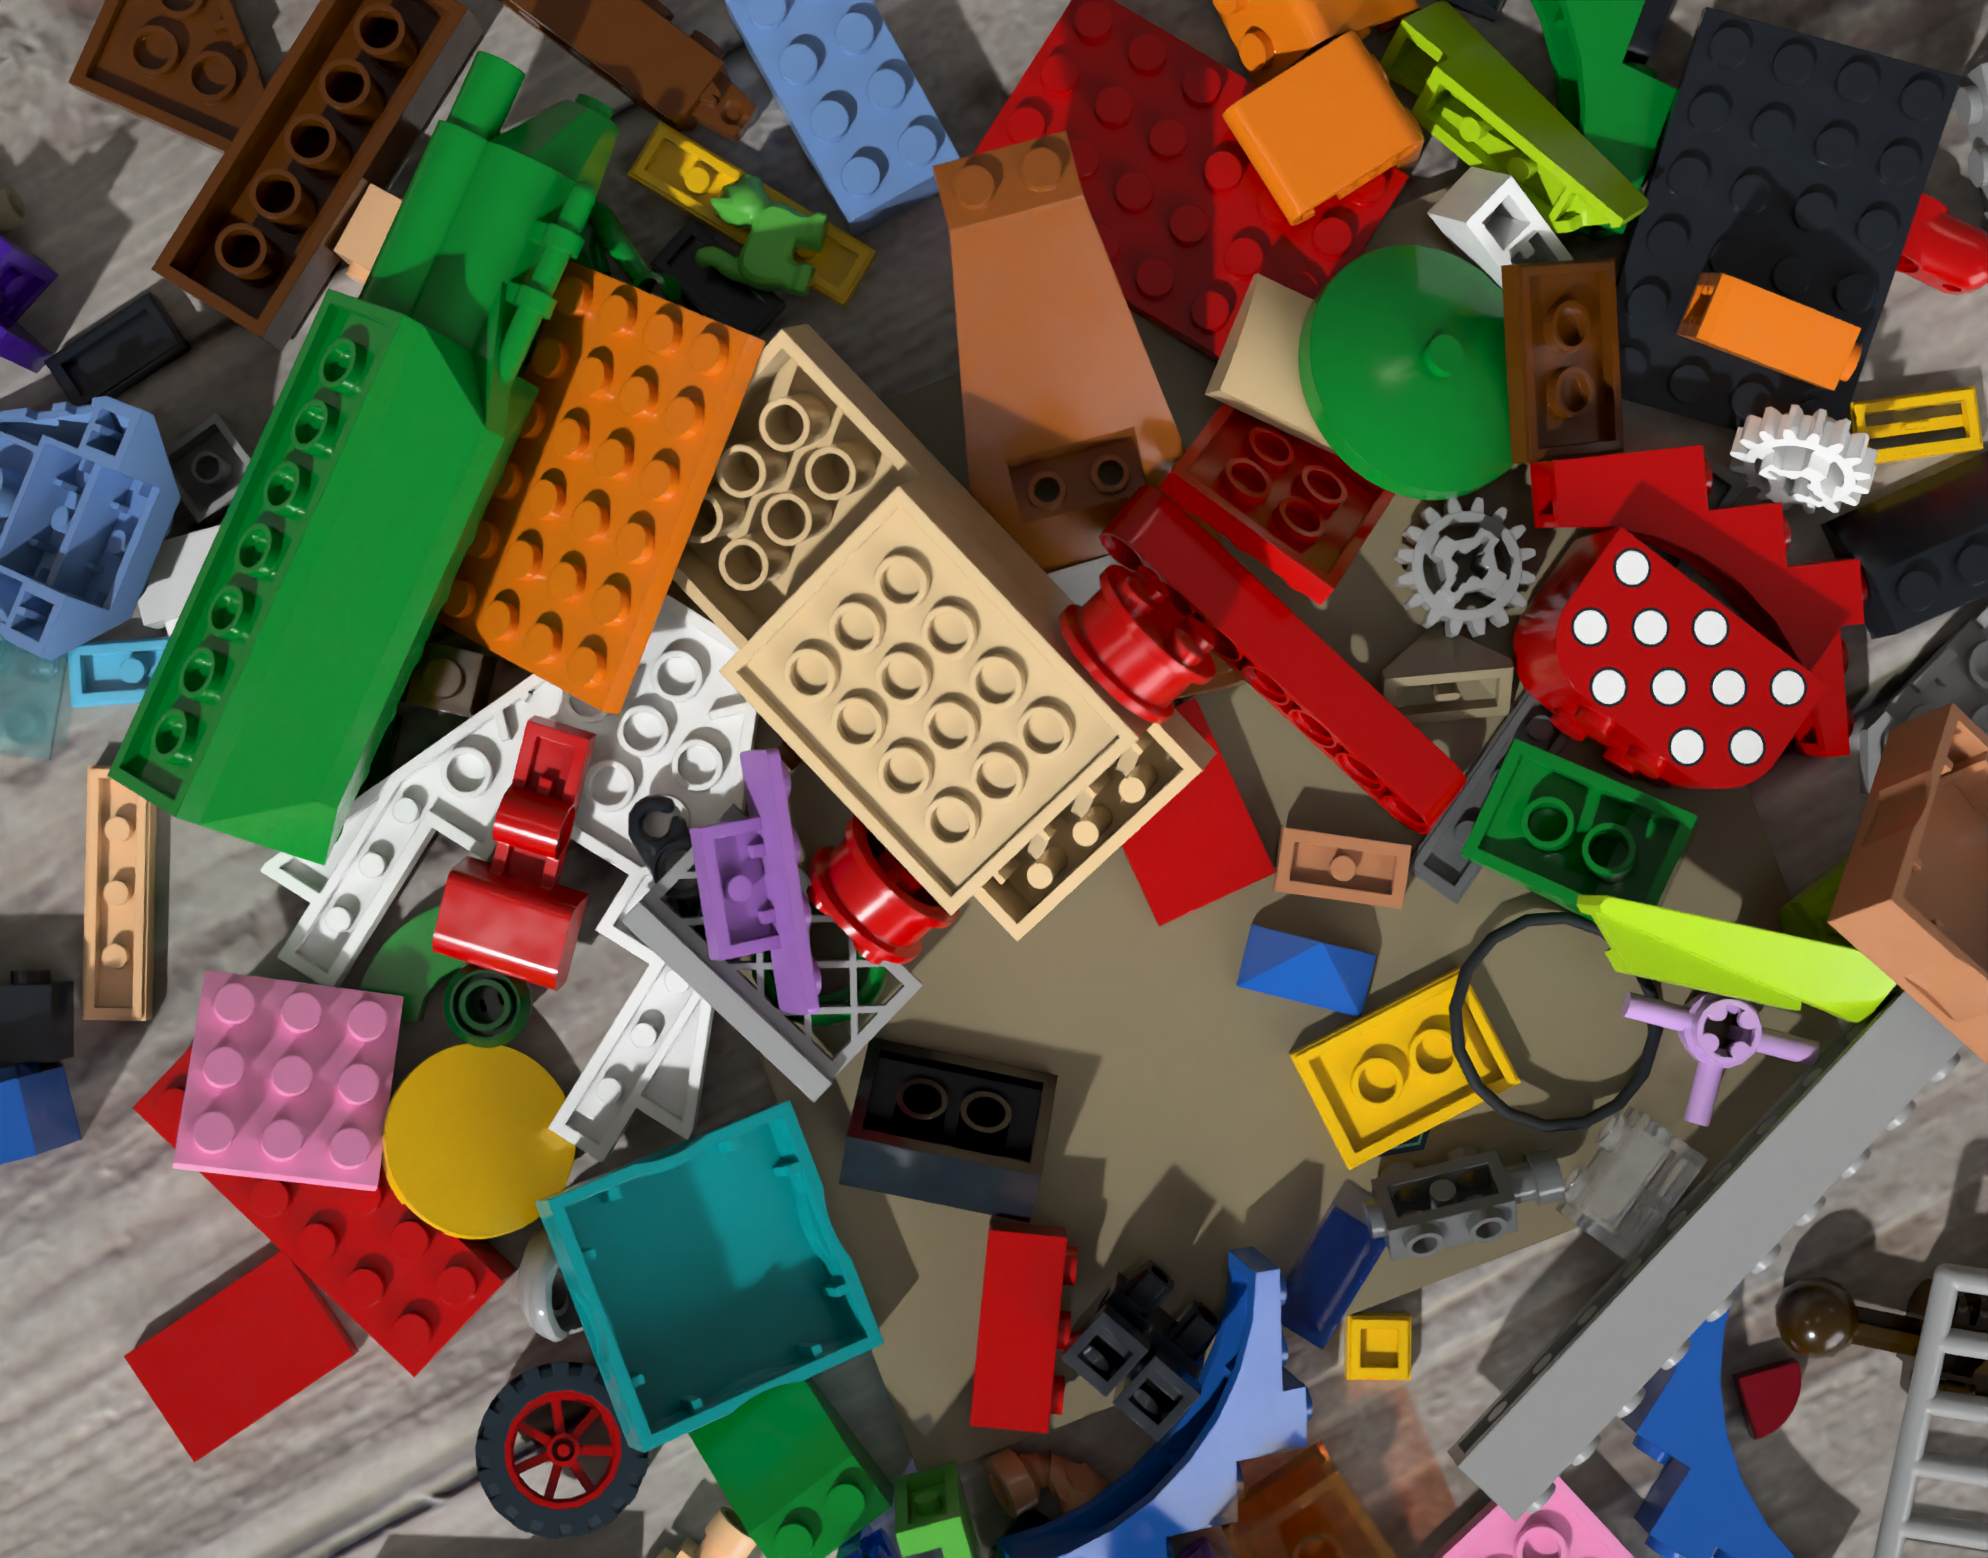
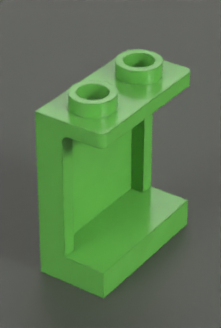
M956 1461L894 1478L895 1534L902 1558L937 1548H942L944 1558H983Z

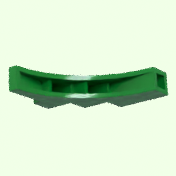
M1530 0L1539 18L1553 67L1557 110L1640 190L1677 90L1657 80L1658 74L1652 68L1636 62H1623L1645 0ZM1627 223L1618 228H1611L1610 224L1583 226L1574 232L1597 241L1624 233Z

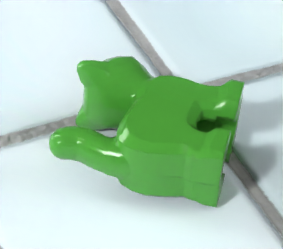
M743 174L737 181L723 186L718 198H711V204L715 208L714 214L733 227L750 228L751 231L739 256H732L719 247L706 246L698 249L696 252V264L700 267L715 268L728 279L750 285L758 290H784L789 294L808 297L816 268H813V265L808 263L797 264L793 257L796 249L799 247L821 253L828 229V215L821 212L807 215L798 212L787 204L772 201L765 192L762 180L751 174Z

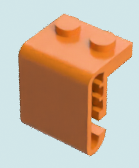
M1212 0L1252 82L1259 87L1349 31L1355 30L1362 41L1371 33L1369 27L1376 25L1380 35L1399 27L1403 18L1421 10L1416 0Z
M1355 30L1341 35L1241 98L1222 115L1291 226L1298 225L1315 216L1314 207L1335 194L1340 200L1391 167H1395L1403 173L1417 165L1424 144L1423 132L1414 115L1407 107L1401 104L1390 86L1389 79L1382 65L1372 53L1368 52Z

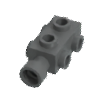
M1463 1146L1449 1152L1441 1163L1418 1168L1413 1162L1401 1161L1388 1166L1382 1172L1380 1178L1371 1179L1373 1198L1363 1200V1209L1372 1239L1383 1237L1391 1261L1408 1257H1427L1441 1249L1474 1241L1489 1242L1501 1237L1503 1234L1518 1231L1516 1204L1535 1200L1537 1205H1543L1564 1200L1566 1194L1561 1169L1551 1148L1525 1154L1524 1162L1503 1167L1496 1149L1480 1153L1476 1147Z

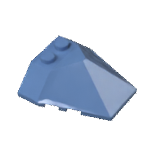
M108 396L94 397L91 404L81 406L68 402L53 403L52 410L40 412L28 407L0 411V633L5 640L41 658L53 661L131 619L138 600L147 589L149 573L163 539L172 528L173 515L181 498L154 414Z

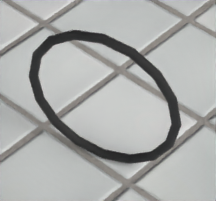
M1568 911L1524 914L1488 933L1461 966L1449 1005L1452 1051L1471 1090L1504 1119L1542 1132L1587 1129L1622 1110L1650 1076L1661 1038V1027L1647 1023L1648 1035L1635 1074L1614 1100L1584 1116L1543 1119L1509 1107L1482 1083L1468 1055L1464 1041L1462 1007L1472 974L1496 943L1530 926L1567 924L1598 935L1605 940L1595 922ZM1635 976L1644 995L1658 999V992L1652 980Z

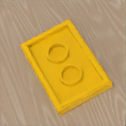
M1456 967L1362 1015L1361 1018L1358 1017L1288 1053L1348 1170L1484 1102L1483 1099L1471 1090L1452 1051L1449 1005L1461 967ZM1469 984L1462 1007L1465 1048L1482 1083L1497 1095L1521 1083L1475 991L1471 984Z

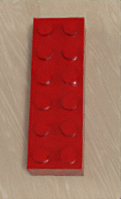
M192 1046L132 1107L175 1149ZM382 1160L376 1191L200 1172L413 1377L420 1373L518 1270L486 1239H463L443 1234V1231L432 1227L415 1215L405 1203L401 1204L388 1183Z

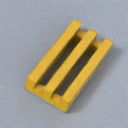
M1975 386L1851 402L1846 418L1852 421L1849 433H1867L1870 436L1869 440L1958 428L1965 429L1966 438L1878 449L1875 465L1975 452L1984 448ZM1961 403L1962 414L1866 426V415Z

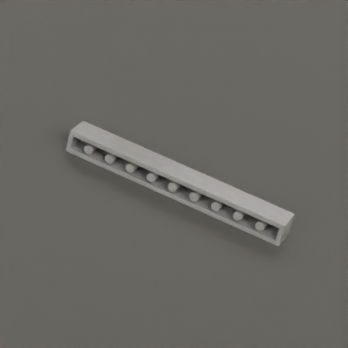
M1897 984L1864 1024L1850 1022L1818 1056L1816 1063L1813 1066H1809L1447 1451L1455 1464L1515 1522L1526 1511L1529 1514H1533L1541 1509L1552 1497L1556 1489V1485L1553 1482L1570 1464L1578 1466L1594 1453L1601 1441V1437L1598 1434L1615 1416L1618 1418L1627 1416L1640 1404L1646 1394V1389L1643 1386L1660 1368L1663 1370L1672 1368L1685 1356L1691 1346V1341L1688 1338L1705 1320L1708 1322L1717 1320L1731 1307L1736 1298V1293L1733 1290L1750 1272L1752 1274L1762 1272L1776 1259L1781 1250L1778 1242L1795 1224L1800 1227L1810 1222L1824 1207L1826 1198L1823 1194L1839 1177L1846 1179L1852 1176L1867 1162L1871 1155V1151L1867 1147L1884 1129L1891 1131L1897 1128L1912 1114L1916 1107V1103L1913 1101L1914 1097L1929 1081L1937 1083L1953 1071L1961 1058L1957 1052L1964 1043Z

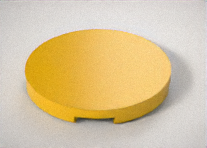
M469 1043L447 1048L427 1058L417 1065L400 1083L389 1103L384 1119L381 1160L388 1183L401 1204L405 1203L424 1222L443 1231V1234L457 1238H494L511 1233L532 1223L540 1217L535 1201L563 1190L574 1162L576 1146L548 1129L566 1100L563 1091L546 1069L535 1060L515 1049L502 1045L493 1048H481Z

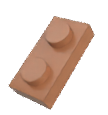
M1281 827L1272 891L1403 909L1412 845Z

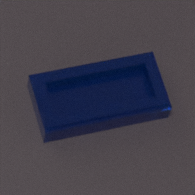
M1332 1203L1285 1279L1287 1298L1285 1304L1281 1305V1325L1323 1350L1385 1249L1384 1238L1372 1239L1366 1223Z

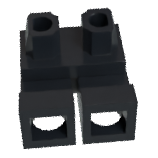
M1148 1260L1130 1273L1127 1278L1120 1272L1117 1273L1106 1286V1289L1099 1294L1075 1323L1061 1359L1105 1397L1116 1387L1112 1403L1158 1442L1201 1396L1202 1385L1194 1378L1203 1370L1205 1353L1219 1330L1220 1319L1203 1303L1193 1300L1176 1320L1159 1305L1173 1290L1174 1281L1154 1261Z

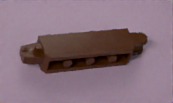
M497 0L654 118L678 132L693 131L699 123L737 143L745 135L759 114L757 107L730 80L725 63L721 60L725 55L723 50L703 33L694 30L689 37L670 23L674 15L659 0Z

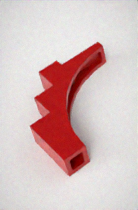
M1703 445L1529 463L1535 528H1588L1606 531L1622 526L1641 542L1687 563L1691 569L1713 583L1745 617L1750 626L1828 685L1822 697L1794 735L1796 753L1824 758L1850 755L1849 737L1853 732L1854 720L1851 708L1846 702L1844 674L1848 669L1849 654L1847 646L1841 638V626L1865 624L1863 607L1866 605L1868 598V586L1864 575L1861 573L1860 559H1825L1787 564L1786 552L1791 542V531L1787 519L1783 516L1782 502L1755 503L1708 509L1707 496L1712 489L1713 476L1710 464L1704 458Z

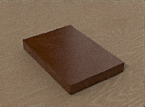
M1615 257L1501 266L1512 464L1624 452Z

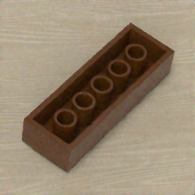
M320 0L151 270L275 348L283 351L341 257L333 250L370 183L384 190L483 33L482 28L469 8L456 0Z

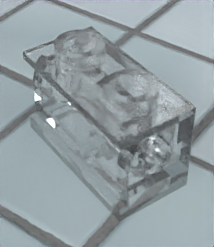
M1629 1106L1623 1115L1617 1112L1603 1125L1595 1141L1600 1147L1586 1167L1581 1164L1577 1165L1564 1179L1565 1199L1560 1201L1555 1210L1632 1265L1705 1165L1708 1158L1656 1121L1650 1120V1116Z

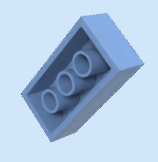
M724 0L731 22L852 237L857 238L939 193L932 166L960 159V156L873 0Z

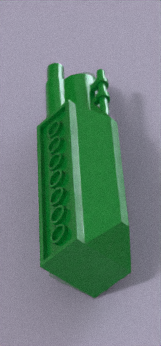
M477 51L447 120H439L359 297L355 298L331 289L327 290L108 772V777L175 818L325 866L334 844L342 834L344 822L356 795L368 777L371 762L388 725L395 717L398 702L414 667L422 657L426 640L441 607L449 597L451 585L464 556L475 540L478 525L495 488L502 480L506 463L540 390L537 386L518 377L517 374L542 319L550 320L558 302L552 297L569 259H577L585 240L580 235L595 204L620 130L610 120L614 111L601 101L579 93L574 102L570 100L560 101L502 129L526 75L516 66L495 55Z

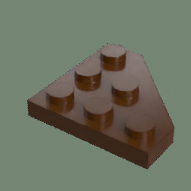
M105 0L68 82L81 92L222 154L227 150L267 86L234 0Z

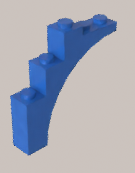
M1729 1308L1717 1320L1713 1322L1705 1320L1688 1338L1691 1341V1346L1685 1356L1668 1370L1660 1368L1643 1386L1646 1389V1394L1640 1404L1627 1416L1621 1418L1637 1434L1632 1444L1657 1462L1666 1465L1633 1518L1649 1534L1644 1543L1663 1558H1711L1712 1556L1714 1558H1796L1767 1525L1746 1488L1727 1435L1720 1380L1724 1329L1730 1311Z
M1253 1246L1228 1250L1226 1294L1219 1330L1197 1380L1202 1385L1201 1396L1127 1473L1090 1501L1044 1525L996 1539L997 1558H1174L1169 1536L1238 1522L1237 1495H1241L1244 1488L1243 1474L1238 1461L1307 1447V1421L1312 1418L1313 1414L1312 1399L1308 1388L1284 1367L1288 1360V1347L1281 1330V1305L1286 1302L1287 1288L1279 1267Z

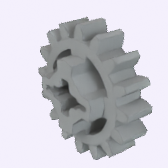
M1476 497L1470 502L1467 510L1462 511L1458 500L1451 498L1444 502L1443 517L1431 507L1420 513L1422 523L1425 526L1424 530L1412 525L1404 530L1402 535L1413 546L1411 549H1402L1394 553L1393 560L1407 565V572L1393 581L1395 587H1410L1413 595L1403 605L1406 611L1415 609L1420 605L1426 610L1421 626L1427 629L1440 619L1444 620L1446 637L1453 638L1459 634L1462 625L1467 623L1472 637H1478L1485 634V618H1488L1493 625L1500 628L1509 623L1508 615L1504 609L1505 606L1519 610L1526 605L1527 600L1517 591L1518 586H1528L1535 583L1536 575L1522 570V563L1534 557L1536 552L1533 548L1519 549L1516 540L1527 530L1523 524L1514 526L1509 530L1503 525L1508 509L1502 506L1488 516L1483 514V498ZM1454 526L1475 528L1467 539L1454 541L1447 535L1442 537L1438 534L1440 531ZM1496 545L1499 546L1504 558L1505 573L1497 568L1494 554ZM1477 547V550L1471 557L1474 560L1470 565V570L1477 577L1471 576L1452 587L1457 579L1455 575L1458 572L1459 566L1451 559L1457 560ZM1423 561L1430 565L1433 570L1436 586L1432 592L1425 581ZM1471 594L1476 595L1482 600L1487 599L1490 601L1486 606L1474 610L1454 608L1463 596Z

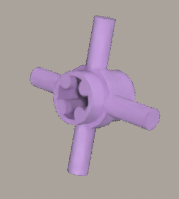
M1628 992L1622 1006L1623 1017L1678 1032L1684 1048L1698 1061L1683 1120L1707 1127L1710 1125L1724 1068L1743 1064L1755 1052L1808 1066H1813L1819 1055L1820 1045L1818 1041L1762 1027L1757 1010L1749 1001L1704 992L1691 998L1682 1006ZM1728 1012L1733 1019V1023H1729V1031L1725 1037L1729 1041L1724 1046L1719 1047L1718 1037L1712 1033H1706L1705 1024L1708 1018L1713 1021L1723 1020Z

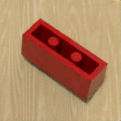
M989 1220L970 1408V1426L1048 1434L1050 1414L1062 1415L1065 1376L1054 1375L1056 1349L1064 1350L1070 1338L1072 1311L1060 1310L1062 1286L1075 1285L1078 1247L1067 1246L1066 1228Z

